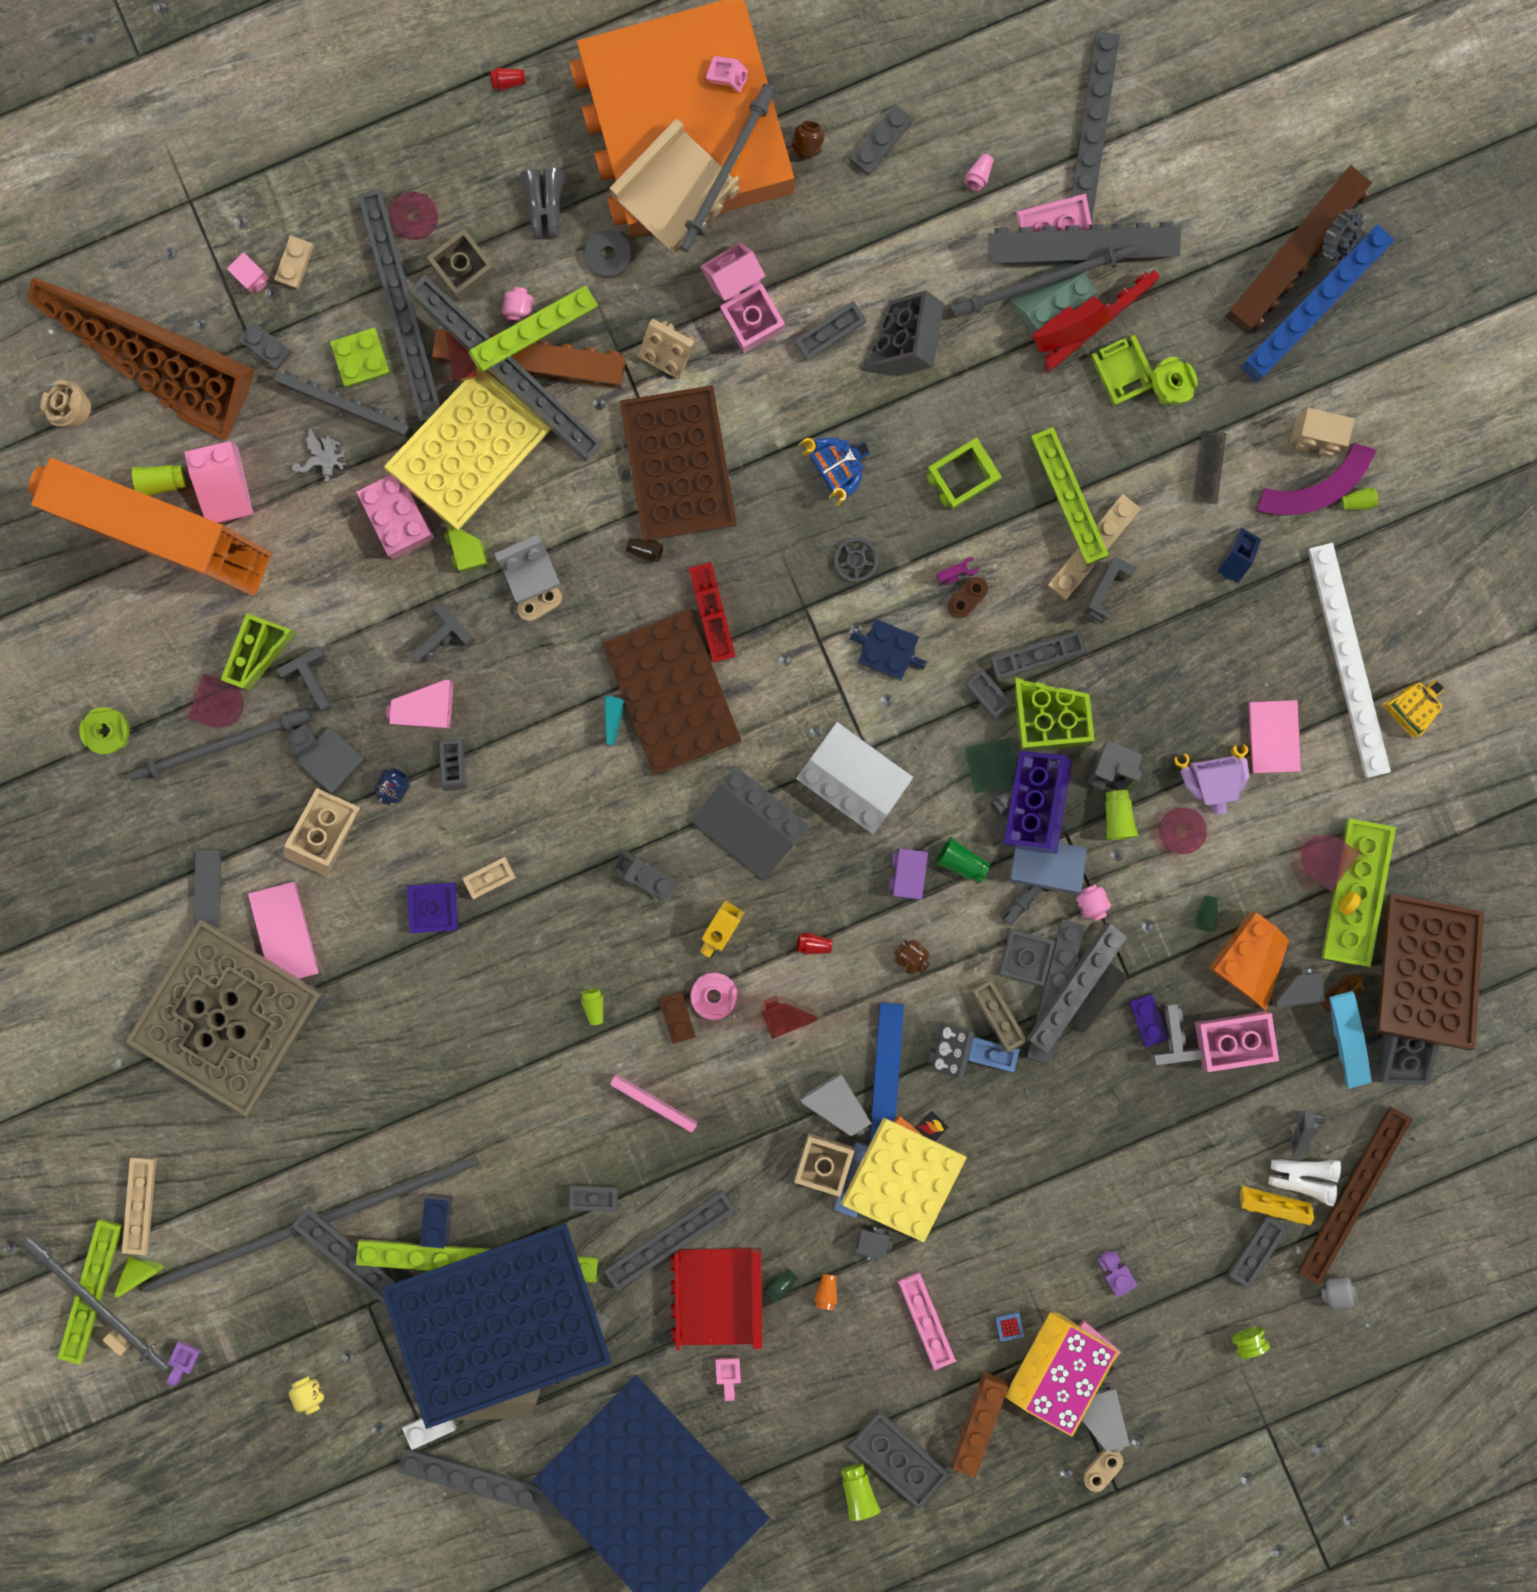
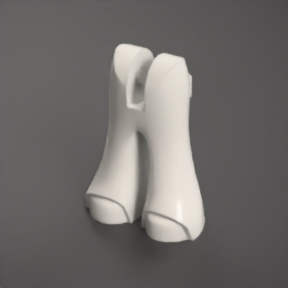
M1275 1159L1271 1161L1270 1168L1275 1171L1289 1173V1177L1270 1174L1268 1184L1277 1188L1309 1195L1327 1205L1333 1206L1337 1197V1186L1334 1182H1338L1340 1178L1341 1162L1339 1160L1303 1162ZM1301 1176H1311V1177L1322 1178V1179H1326V1180H1330V1181H1334V1182L1318 1181V1180L1305 1179V1178H1300V1177H1301Z

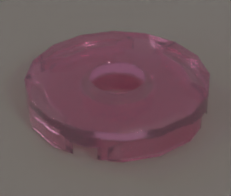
M409 191L401 194L394 201L390 218L393 227L401 236L409 240H420L428 237L435 230L438 223V211L435 203L428 195ZM412 210H418L421 213L420 218L416 221L408 219V215Z
M1187 807L1175 808L1167 812L1159 825V838L1163 845L1171 852L1177 854H1191L1198 850L1205 842L1207 836V825L1202 815L1196 810ZM1181 824H1185L1189 828V833L1184 838L1177 834V827Z

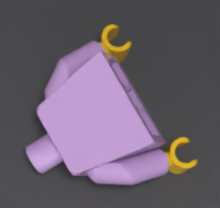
M1234 745L1231 748V757L1191 763V767L1187 765L1189 763V756L1187 754H1183L1186 760L1184 764H1180L1177 757L1174 758L1175 766L1182 769L1180 773L1186 788L1196 799H1201L1205 805H1212L1214 814L1221 815L1227 813V802L1239 799V793L1243 791L1249 779L1247 759L1244 758V755L1248 752L1246 745L1241 746L1242 754L1237 752V746Z

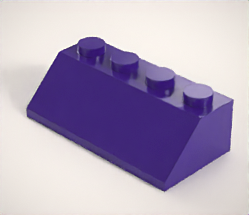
M1019 750L1004 844L1035 852L1057 854L1072 761L1066 755Z

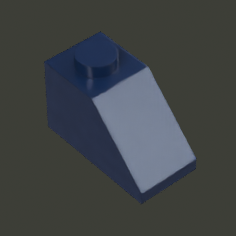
M1241 527L1224 555L1217 572L1221 573L1226 579L1239 583L1253 564L1262 539Z

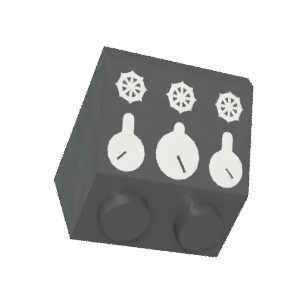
M942 1022L941 1027L937 1026L934 1034V1040L937 1041L935 1050L931 1049L928 1059L931 1069L963 1080L974 1032L970 1028Z

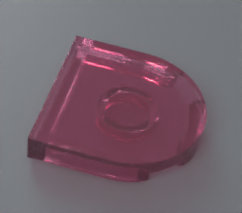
M203 674L188 718L212 727L222 728L230 726L242 714L244 706L242 694L235 685Z
M1323 834L1313 837L1305 844L1301 854V862L1305 872L1311 878L1332 892L1360 855V852L1336 836Z

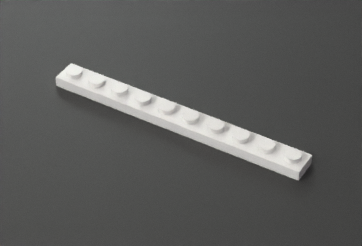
M1329 543L1308 549V554L1365 778L1389 773L1391 770L1334 545Z

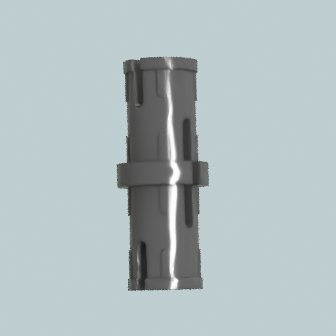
M1027 885L1018 896L1015 895L1013 897L1014 901L1000 917L1012 926L1023 911H1027L1030 908V903L1042 892V889Z

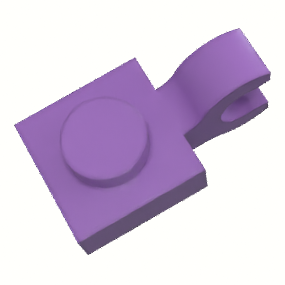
M181 1340L178 1341L168 1362V1365L174 1368L166 1383L175 1387L181 1381L184 1372L190 1374L202 1350Z

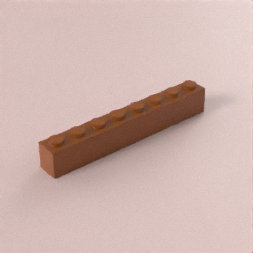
M436 328L432 354L436 362L477 368L468 351L444 328ZM491 333V334H490V337L492 338V337H494V336L497 335V334H496V333ZM539 340L537 343L511 356L534 377L622 389L626 360L617 351H607L606 354L599 353L595 348L584 347V350L574 349L573 345L560 344V347L552 346L548 341Z

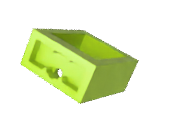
M977 437L929 466L927 469L928 475H926L929 484L933 488L936 486L939 490L940 495L938 497L945 508L949 507L951 511L998 483L1002 478ZM970 451L987 480L955 499L937 470Z

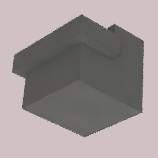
M1107 740L1096 754L1086 784L1101 791H1104L1106 785L1119 790L1129 791L1140 781L1142 772L1138 771V767L1143 755Z

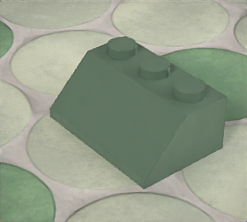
M1068 260L1063 261L1047 274L1073 266L1074 264ZM1082 272L1015 295L1009 302L1030 332L1034 334L1068 306L1076 310L1091 297H1095L1098 291L1087 275Z

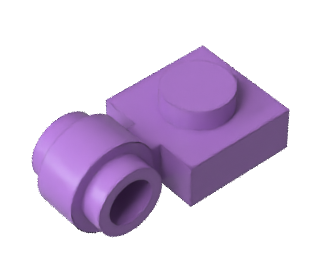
M1107 1250L1100 1254L1101 1257L1098 1258V1261L1105 1272L1110 1270L1104 1276L1117 1298L1138 1286L1125 1264L1118 1267L1117 1264L1121 1263V1260L1115 1250Z

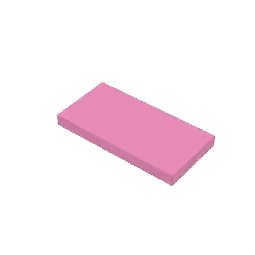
M296 882L249 893L248 896L264 957L297 978L318 974L319 970Z

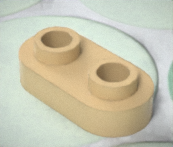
M556 587L518 604V614L525 621H536L560 606L562 602L561 591ZM553 593V600L547 601L545 598L546 594ZM527 605L533 606L534 609L531 613H526L525 608Z
M1105 1449L1100 1451L1083 1473V1481L1089 1490L1099 1492L1110 1483L1123 1466L1121 1453L1106 1451ZM1111 1458L1115 1459L1113 1465L1108 1464V1460ZM1094 1477H1100V1481L1098 1483H1093L1092 1479Z

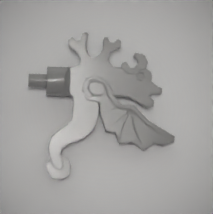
M309 429L308 437L306 438L308 443L307 449L315 456L307 460L303 468L299 464H294L292 470L296 473H307L314 466H322V476H325L324 482H329L334 465H337L341 470L344 469L343 466L346 463H340L337 460L345 458L343 455L345 452L341 451L340 454L336 455L335 451L337 448L335 446L338 445L340 447V442L330 439L328 435H326V439L321 438L324 445L323 451L321 443L316 439L312 429Z

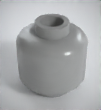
M1348 1277L1328 1279L1326 1281V1288H1321L1323 1302H1328L1332 1310L1351 1309L1354 1307L1355 1302H1358L1355 1282L1351 1283Z

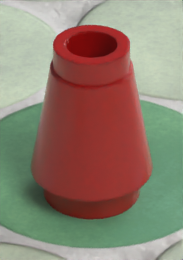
M496 67L495 70H490L493 90L501 92L526 84L524 69Z
M808 932L804 934L799 933L796 950L802 953V955L830 954L832 951V940Z

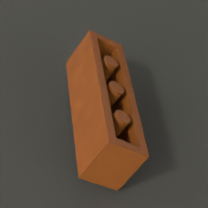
M982 1372L951 1458L953 1470L976 1478L1008 1389L1005 1379Z

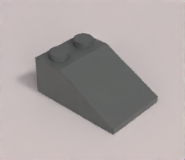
M1383 1034L1382 1083L1429 1085L1439 1045Z

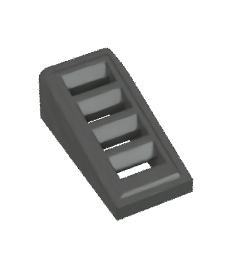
M463 739L439 741L441 787L444 791L467 789ZM458 748V752L446 753L445 751L446 749ZM458 758V761L455 762H447L446 760ZM459 768V771L448 772L447 769ZM450 778H459V780L449 781Z

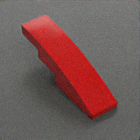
M711 561L688 567L713 663L736 657Z

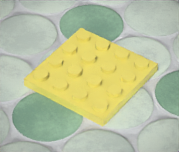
M883 1117L841 1204L925 1242L967 1157Z

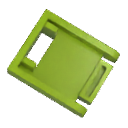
M1134 334L1129 336L1131 347H1129L1126 338L1100 349L1101 361L1096 352L1090 355L1114 407L1153 389L1152 380L1150 379L1152 370ZM1140 379L1143 387L1124 395L1122 387Z

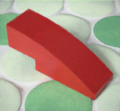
M1093 296L1076 310L1068 306L1031 336L1037 350L1040 353L1069 345L1090 335L1110 322V318L1105 305Z

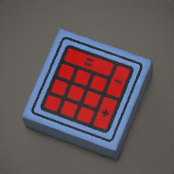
M1019 1312L995 1316L1001 1342L1024 1337Z

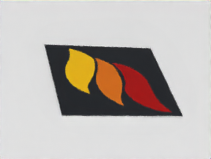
M933 1111L916 1127L923 1136L933 1141H936L949 1128Z

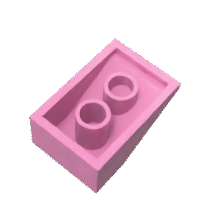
M229 441L184 452L189 475L204 518L221 523L254 515L237 445Z

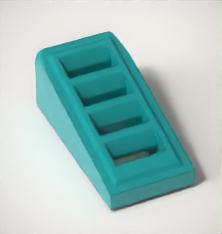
M605 695L607 745L614 747L625 701Z

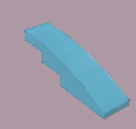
M1351 991L1329 997L1333 1032L1338 1042L1339 1059L1343 1064L1345 1084L1350 1089L1372 1083L1367 1048L1355 994Z

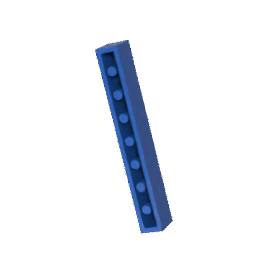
M1377 224L1240 367L1256 383L1261 380L1395 240Z

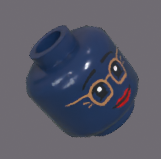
M396 768L383 771L374 787L378 800L387 805L400 803L410 786L407 780L408 776Z

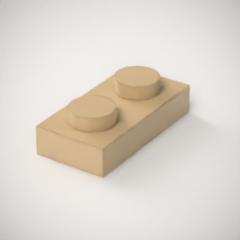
M290 236L274 280L277 283L299 290L314 245L305 240Z
M503 857L462 879L472 899H476L515 879L516 876L507 858Z

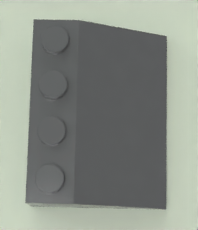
M736 765L691 820L762 880L767 878L809 827L807 823Z

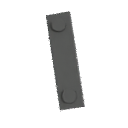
M1077 630L991 657L989 660L995 680L998 681L1087 653L1081 630Z

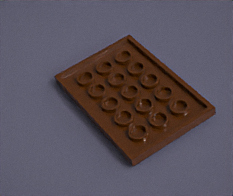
M713 385L620 400L643 540H657L737 526Z
M690 609L602 643L653 776L742 742Z
M1396 894L1388 895L1376 1033L1468 1051L1475 1049L1483 911Z

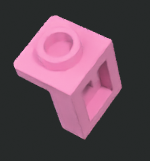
M713 56L706 79L710 83L731 86L735 92H741L747 80L748 70L738 59Z

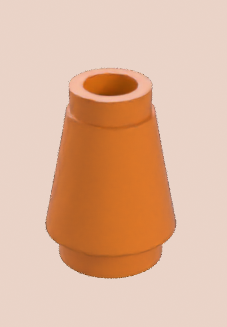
M822 1274L814 1298L816 1308L834 1310L835 1304H837L835 1275Z

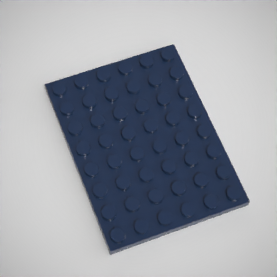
M567 1223L381 1288L426 1429L612 1363Z
M635 1375L532 1480L633 1592H700L770 1518L638 1375Z

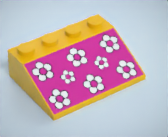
M1050 1312L1007 1390L1005 1398L1023 1410L1073 1436L1119 1351L1060 1313Z

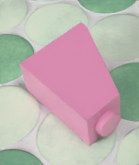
M444 680L391 700V705L387 706L386 718L390 720L389 724L450 729L454 682Z

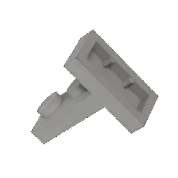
M1175 1003L1163 1004L1169 1051L1151 1053L1152 1063L1161 1065L1203 1059L1202 1049L1198 1047L1183 1049V1046L1186 1045L1184 1031L1180 1029V1022H1183L1181 1008H1178Z

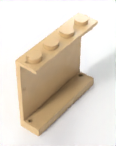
M676 118L610 187L611 196L672 254H675L678 250L682 251L679 247L688 232V229L685 227L686 221H694L722 166L684 131V125ZM729 174L702 225L703 228L706 227V221L711 216L715 217L723 209L722 204L728 198L733 199L740 190V178L738 176L733 178Z

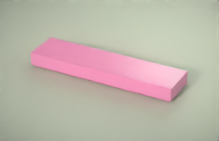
M616 1074L610 1084L614 1088L687 1131L693 1132L698 1122L623 1077Z
M920 1272L897 1280L934 1371L956 1362Z

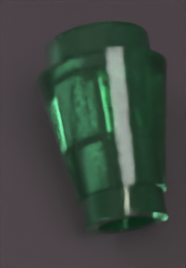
M1204 896L1194 921L1197 923V929L1215 932V928L1218 927L1219 898Z
M788 1268L766 1282V1286L762 1290L775 1304L778 1300L781 1301L798 1278Z

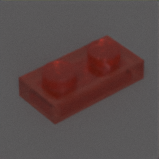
M446 333L453 381L477 379L476 365L468 351L449 333Z

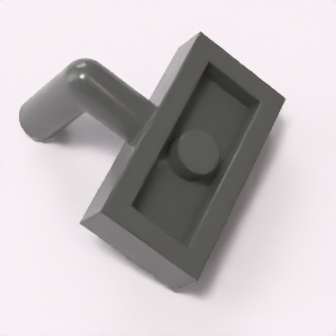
M1310 1110L1298 1111L1296 1113L1297 1127L1291 1139L1292 1159L1302 1161L1305 1153L1309 1152L1312 1136L1317 1134L1318 1123H1325V1115L1317 1114Z

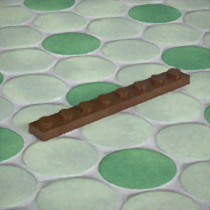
M1390 1106L1388 1107L1299 1266L1297 1273L1318 1285L1321 1284L1413 1120L1412 1118Z

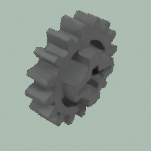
M1350 208L1349 210L1346 209L1343 215L1339 214L1334 219L1332 226L1326 230L1323 242L1325 245L1322 247L1324 256L1336 262L1337 260L1340 261L1343 255L1347 256L1351 252L1354 244L1361 237L1362 228L1360 227L1364 223L1361 213Z

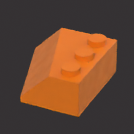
M1250 911L1208 969L1266 1011L1289 939L1260 914Z

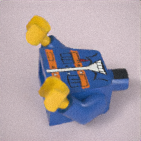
M806 438L798 444L799 446L804 445L807 448L802 453L803 456L811 453L810 459L831 491L829 498L835 496L839 500L835 504L836 506H840L846 498L856 492L862 480L861 472L864 468L860 460L870 454L864 442L851 448L847 440L841 441L839 438H818L814 440Z

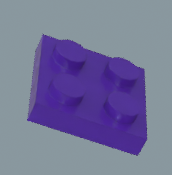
M456 882L407 886L410 933L459 930Z

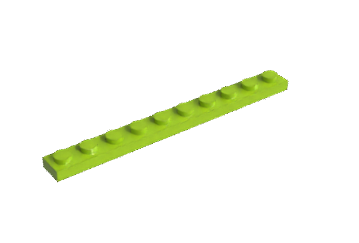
M359 1239L356 1265L430 1271L490 1249L446 1246L443 1249L421 1247L417 1243ZM577 1255L585 1281L596 1283L598 1257Z

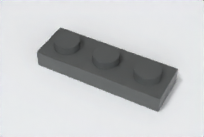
M895 104L851 157L850 162L869 176L911 125L913 118Z
M852 301L795 339V344L808 362L865 324L867 320L856 303Z
M1265 1214L1229 1270L1228 1275L1250 1289L1288 1228Z

